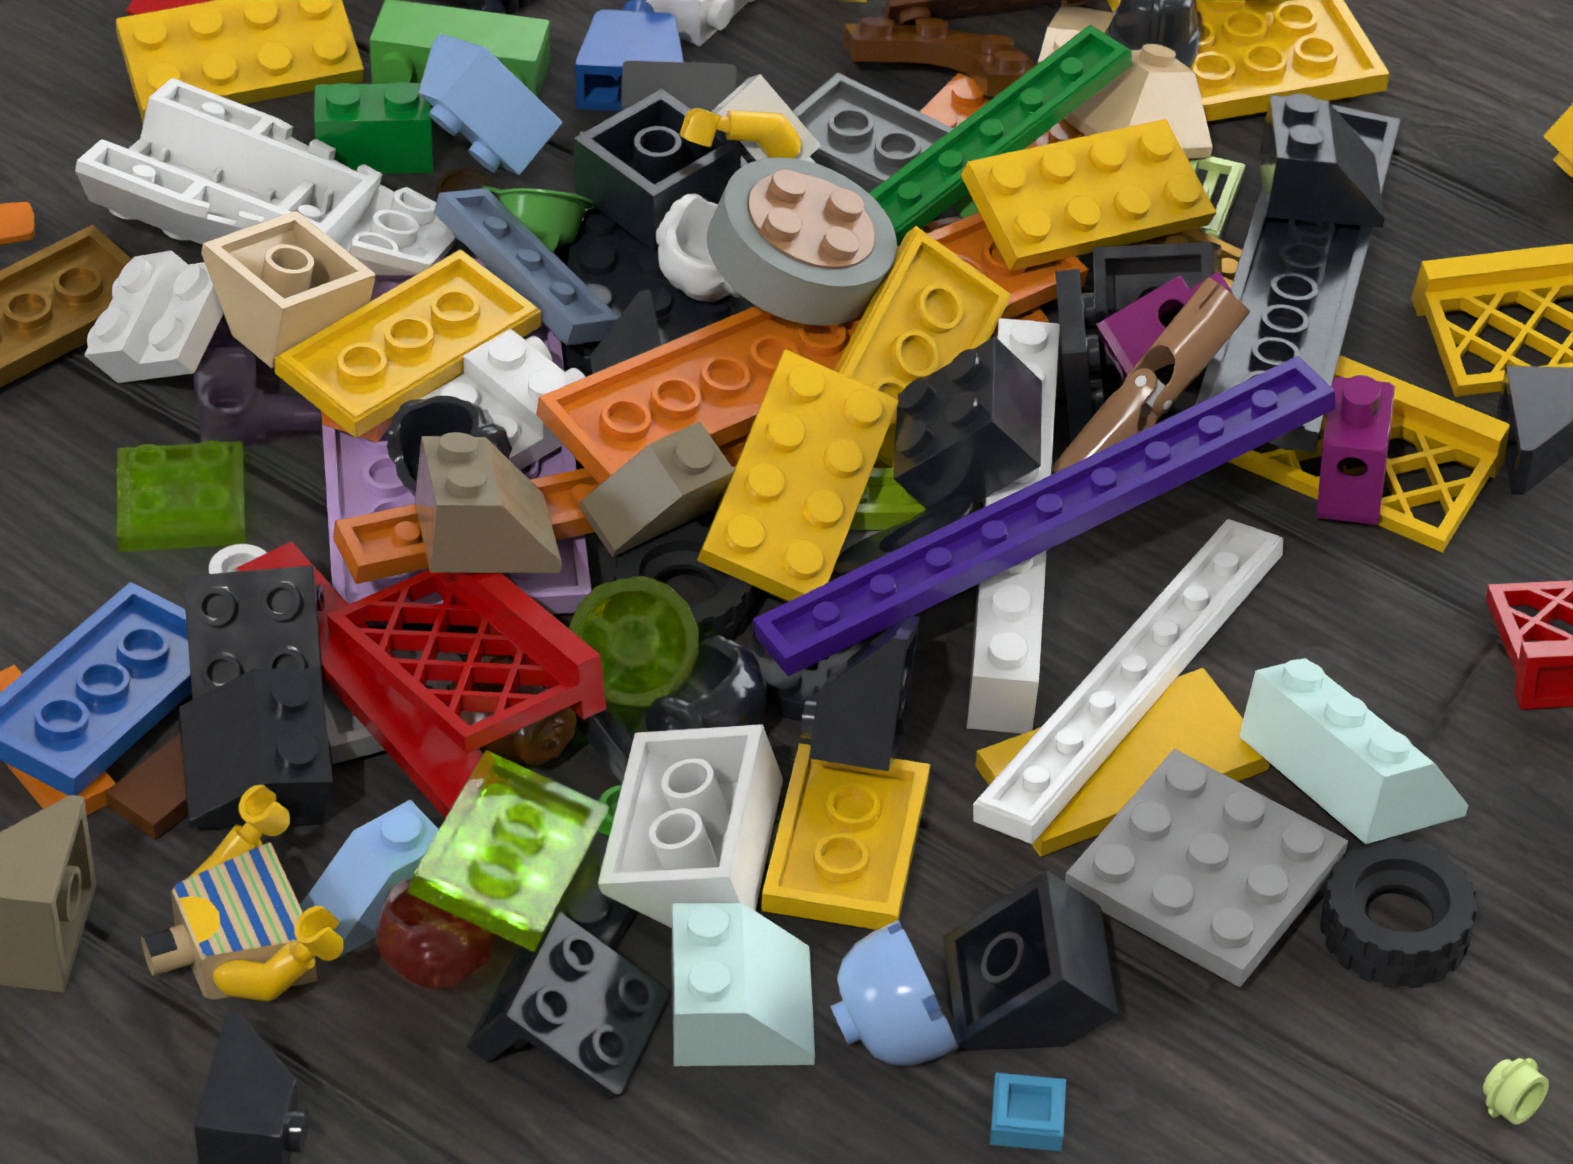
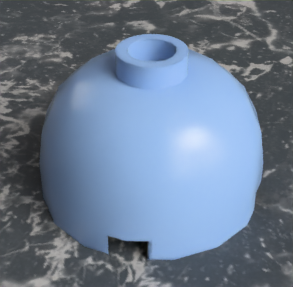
M897 920L875 930L855 943L843 958L837 976L839 991L843 1001L830 1006L848 1045L861 1039L864 1046L875 1059L892 1066L918 1065L934 1060L959 1048L945 1015L943 1016L940 1011V1006L900 921Z

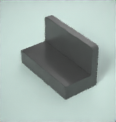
M625 60L622 65L621 111L662 88L690 109L701 108L711 112L736 90L737 69L733 64Z

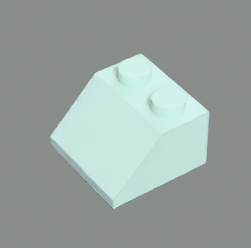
M672 903L671 958L674 1066L814 1065L815 1047L809 946L743 903Z

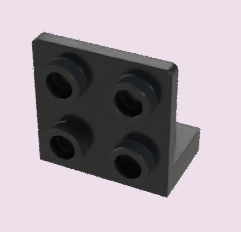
M559 912L519 945L466 1047L489 1063L511 1045L521 1049L527 1042H530L606 1098L613 1099L622 1092L668 998V991Z

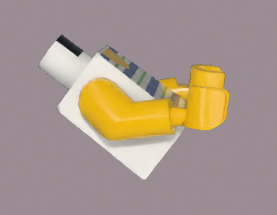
M761 74L745 80L711 112L701 108L691 109L687 112L680 131V136L686 140L711 147L716 130H721L725 133L727 140H736L741 144V156L747 163L766 158H792L815 163L810 156L821 146Z

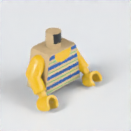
M255 785L244 793L239 803V813L241 818L246 821L245 825H235L212 855L186 880L177 883L171 890L175 926L141 937L144 956L153 976L190 965L204 997L211 1000L235 997L270 1002L277 999L291 986L317 981L315 956L323 961H331L337 959L342 954L344 948L343 938L333 931L337 929L339 920L322 906H314L302 912L271 842L262 845L260 841L263 834L267 836L280 835L286 831L290 824L288 810L278 802H275L276 794L267 787Z

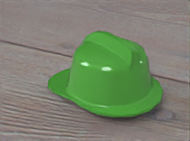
M481 186V189L487 188L489 191L495 192L498 200L552 252H554L555 248L566 247L574 243L585 210L594 207L592 200L566 192L534 188L500 189Z

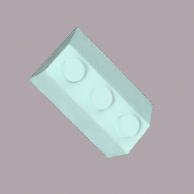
M1304 658L1255 671L1239 737L1362 842L1368 844L1466 816L1468 804L1437 765L1415 748L1407 737L1393 730L1372 713L1364 702L1350 695L1329 678L1317 664Z

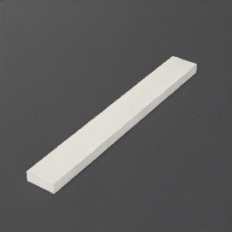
M1227 519L973 803L974 822L1033 844L1283 555V538Z

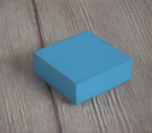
M995 1073L990 1145L1061 1151L1066 1079Z

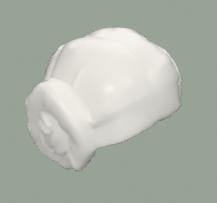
M687 194L672 204L670 211L665 214L663 221L656 230V242L659 244L660 269L670 284L677 289L683 290L687 296L700 302L714 303L729 295L742 298L721 276L709 254L707 230L718 204L708 202L698 194Z

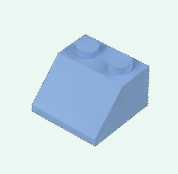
M439 34L433 41L419 89V94L433 106L428 113L429 116L450 134L455 136L460 132L473 144L468 149L469 154L489 171L495 173L498 168L520 175L563 122L486 47L443 34Z

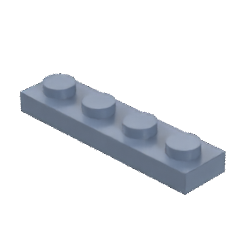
M487 188L439 193L433 213L453 232L456 239L464 243L486 265V268L542 311L541 320L552 330L557 339L566 345H583L587 342L601 341L619 317Z

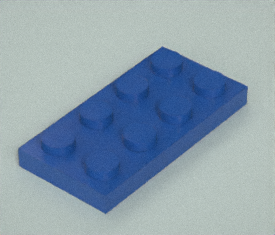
M129 582L0 693V760L68 796L80 794L192 693L185 609Z

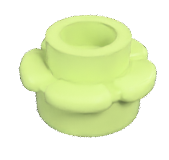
M1518 1058L1513 1062L1505 1059L1499 1062L1488 1074L1483 1085V1092L1487 1095L1486 1105L1489 1107L1488 1113L1493 1118L1501 1114L1511 1123L1520 1124L1530 1118L1539 1108L1547 1094L1549 1082L1545 1076L1537 1071V1063L1533 1059L1527 1058L1524 1060Z

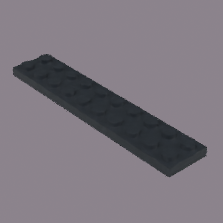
M1332 105L1375 154L1382 196L1401 119ZM1262 186L1231 287L1234 296L1251 313L1208 363L1196 405L1298 355L1330 386L1332 385L1373 227L1266 217ZM1325 414L1267 443L1284 450L1298 449L1315 453Z

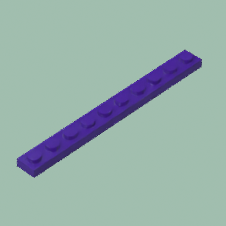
M1298 355L754 618L755 637L789 677L895 625L907 615L913 616L1334 410L1335 390Z

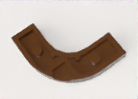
M865 17L861 19V24H844L843 47L852 61L912 62L949 67L966 73L974 79L985 96H997L1036 66L1024 52L1014 47L1015 40L1013 38L996 34L982 36L948 29V22L942 19L919 18L915 20V25H894V21L887 18Z

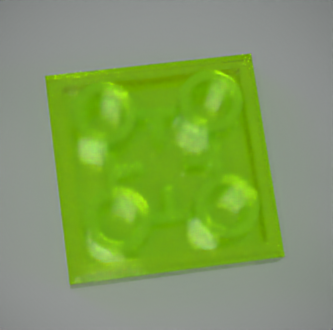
M210 440L199 444L165 446L143 444L137 447L117 448V539L119 552L246 544L242 441L219 442Z

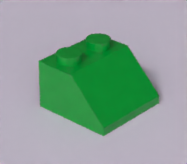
M338 83L334 85H315V138L336 149L334 160L357 171L359 166L365 164L382 174L433 173L432 118L428 114L432 109V105L419 94L421 83Z

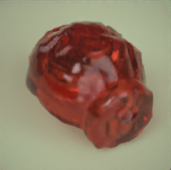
M441 861L434 867H428L423 870L417 878L402 880L393 886L384 899L376 925L375 945L383 960L397 974L403 976L406 981L417 984L420 987L437 990L447 986L455 987L467 976L473 975L483 968L491 958L490 952L495 941L498 925L496 908L489 898L485 882L478 873L462 864Z

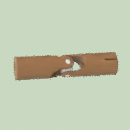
M1208 277L1130 371L1120 389L1113 392L1052 465L1051 472L1054 474L1156 425L1158 419L1172 408L1251 313L1250 310L1226 288ZM1169 364H1175L1171 380L1165 386L1157 379L1154 372Z

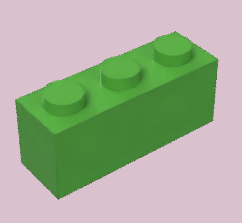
M400 0L384 1L370 37L372 84H392L395 82L421 83L432 43L439 34H443L486 47L539 99L550 67V20Z

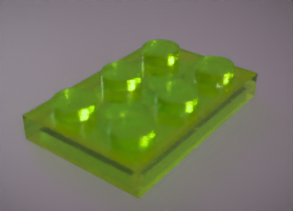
M486 750L414 872L407 893L535 952L595 840L609 810V806Z

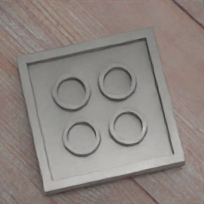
M1173 749L1067 871L1065 882L1099 904L1102 912L1234 985L1241 987L1330 877L1334 864L1336 862L1340 863L1343 860L1348 840L1190 756Z

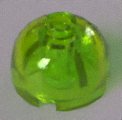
M630 576V579H618L612 583L608 581L595 587L577 606L569 629L600 654L605 701L621 708H649L656 698L674 696L690 680L699 658V628L688 603L669 585L646 576Z

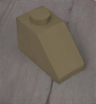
M699 421L647 445L582 499L578 507L610 555L614 557L715 510L735 471Z

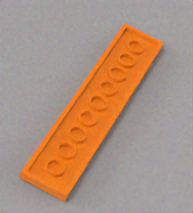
M980 212L928 233L929 236L1012 295L1001 316L1003 319H1011L1056 299L1055 271L1080 269L1081 287H1083L1089 270L1074 256L1009 271ZM754 306L539 396L536 415L595 480L602 484L647 445L699 421L718 447L749 434L784 350H789L834 371L863 314L856 319L841 324L809 325L778 317L758 306Z

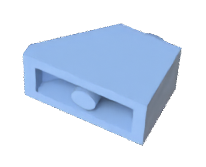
M409 800L353 830L301 903L300 908L302 912H305L308 908L322 906L339 920L337 929L333 931L343 938L344 948L339 956L341 957L452 895L450 841Z

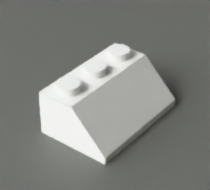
M763 724L635 733L598 881L602 894L671 928L672 903H743L754 911L756 910L783 782Z

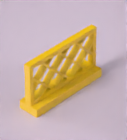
M1573 243L1422 261L1411 300L1417 316L1426 315L1455 397L1500 392L1506 366H1531L1514 357L1524 343L1553 358L1548 365L1538 367H1573V351L1571 350L1573 347V314L1554 304V301L1557 299L1573 298ZM1521 304L1534 311V314L1524 325L1498 311V308L1500 306ZM1465 311L1478 318V320L1468 332L1447 321L1444 313ZM1543 317L1571 331L1563 345L1534 330ZM1487 323L1515 338L1506 352L1478 337ZM1468 350L1496 366L1489 373L1466 375L1461 358Z
M1340 355L1334 378H1351L1357 375H1365L1376 381L1389 382L1395 386L1390 439L1398 438L1413 444L1418 453L1388 459L1387 457L1385 482L1391 496L1382 498L1378 526L1443 553L1488 478H1495L1505 463L1510 424ZM1327 413L1324 416L1320 431L1321 440H1318L1315 453L1298 449H1278L1260 454L1251 450L1228 462L1318 500L1320 476L1315 477L1303 472L1298 461L1322 456ZM1454 461L1474 471L1470 477L1445 483L1437 464ZM1345 463L1343 464V473L1348 476L1364 474L1365 465L1347 469ZM1425 468L1433 486L1403 493L1395 474ZM1452 497H1457L1455 502H1453ZM1440 501L1446 514L1442 523L1437 528L1415 519L1410 508Z

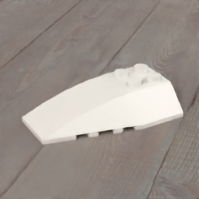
M174 78L167 81L149 97L141 138L127 149L101 139L77 160L75 172L90 202L108 208L113 215L119 218L137 219L158 227L167 236L178 240H191L203 244L290 212L298 211L376 275H417L441 261L459 241L455 238L453 232L433 213L436 202L408 187L394 192L380 184L382 173L365 164L359 166L357 171L339 163L334 160L336 149L320 140L315 139L308 146L291 137L293 126Z

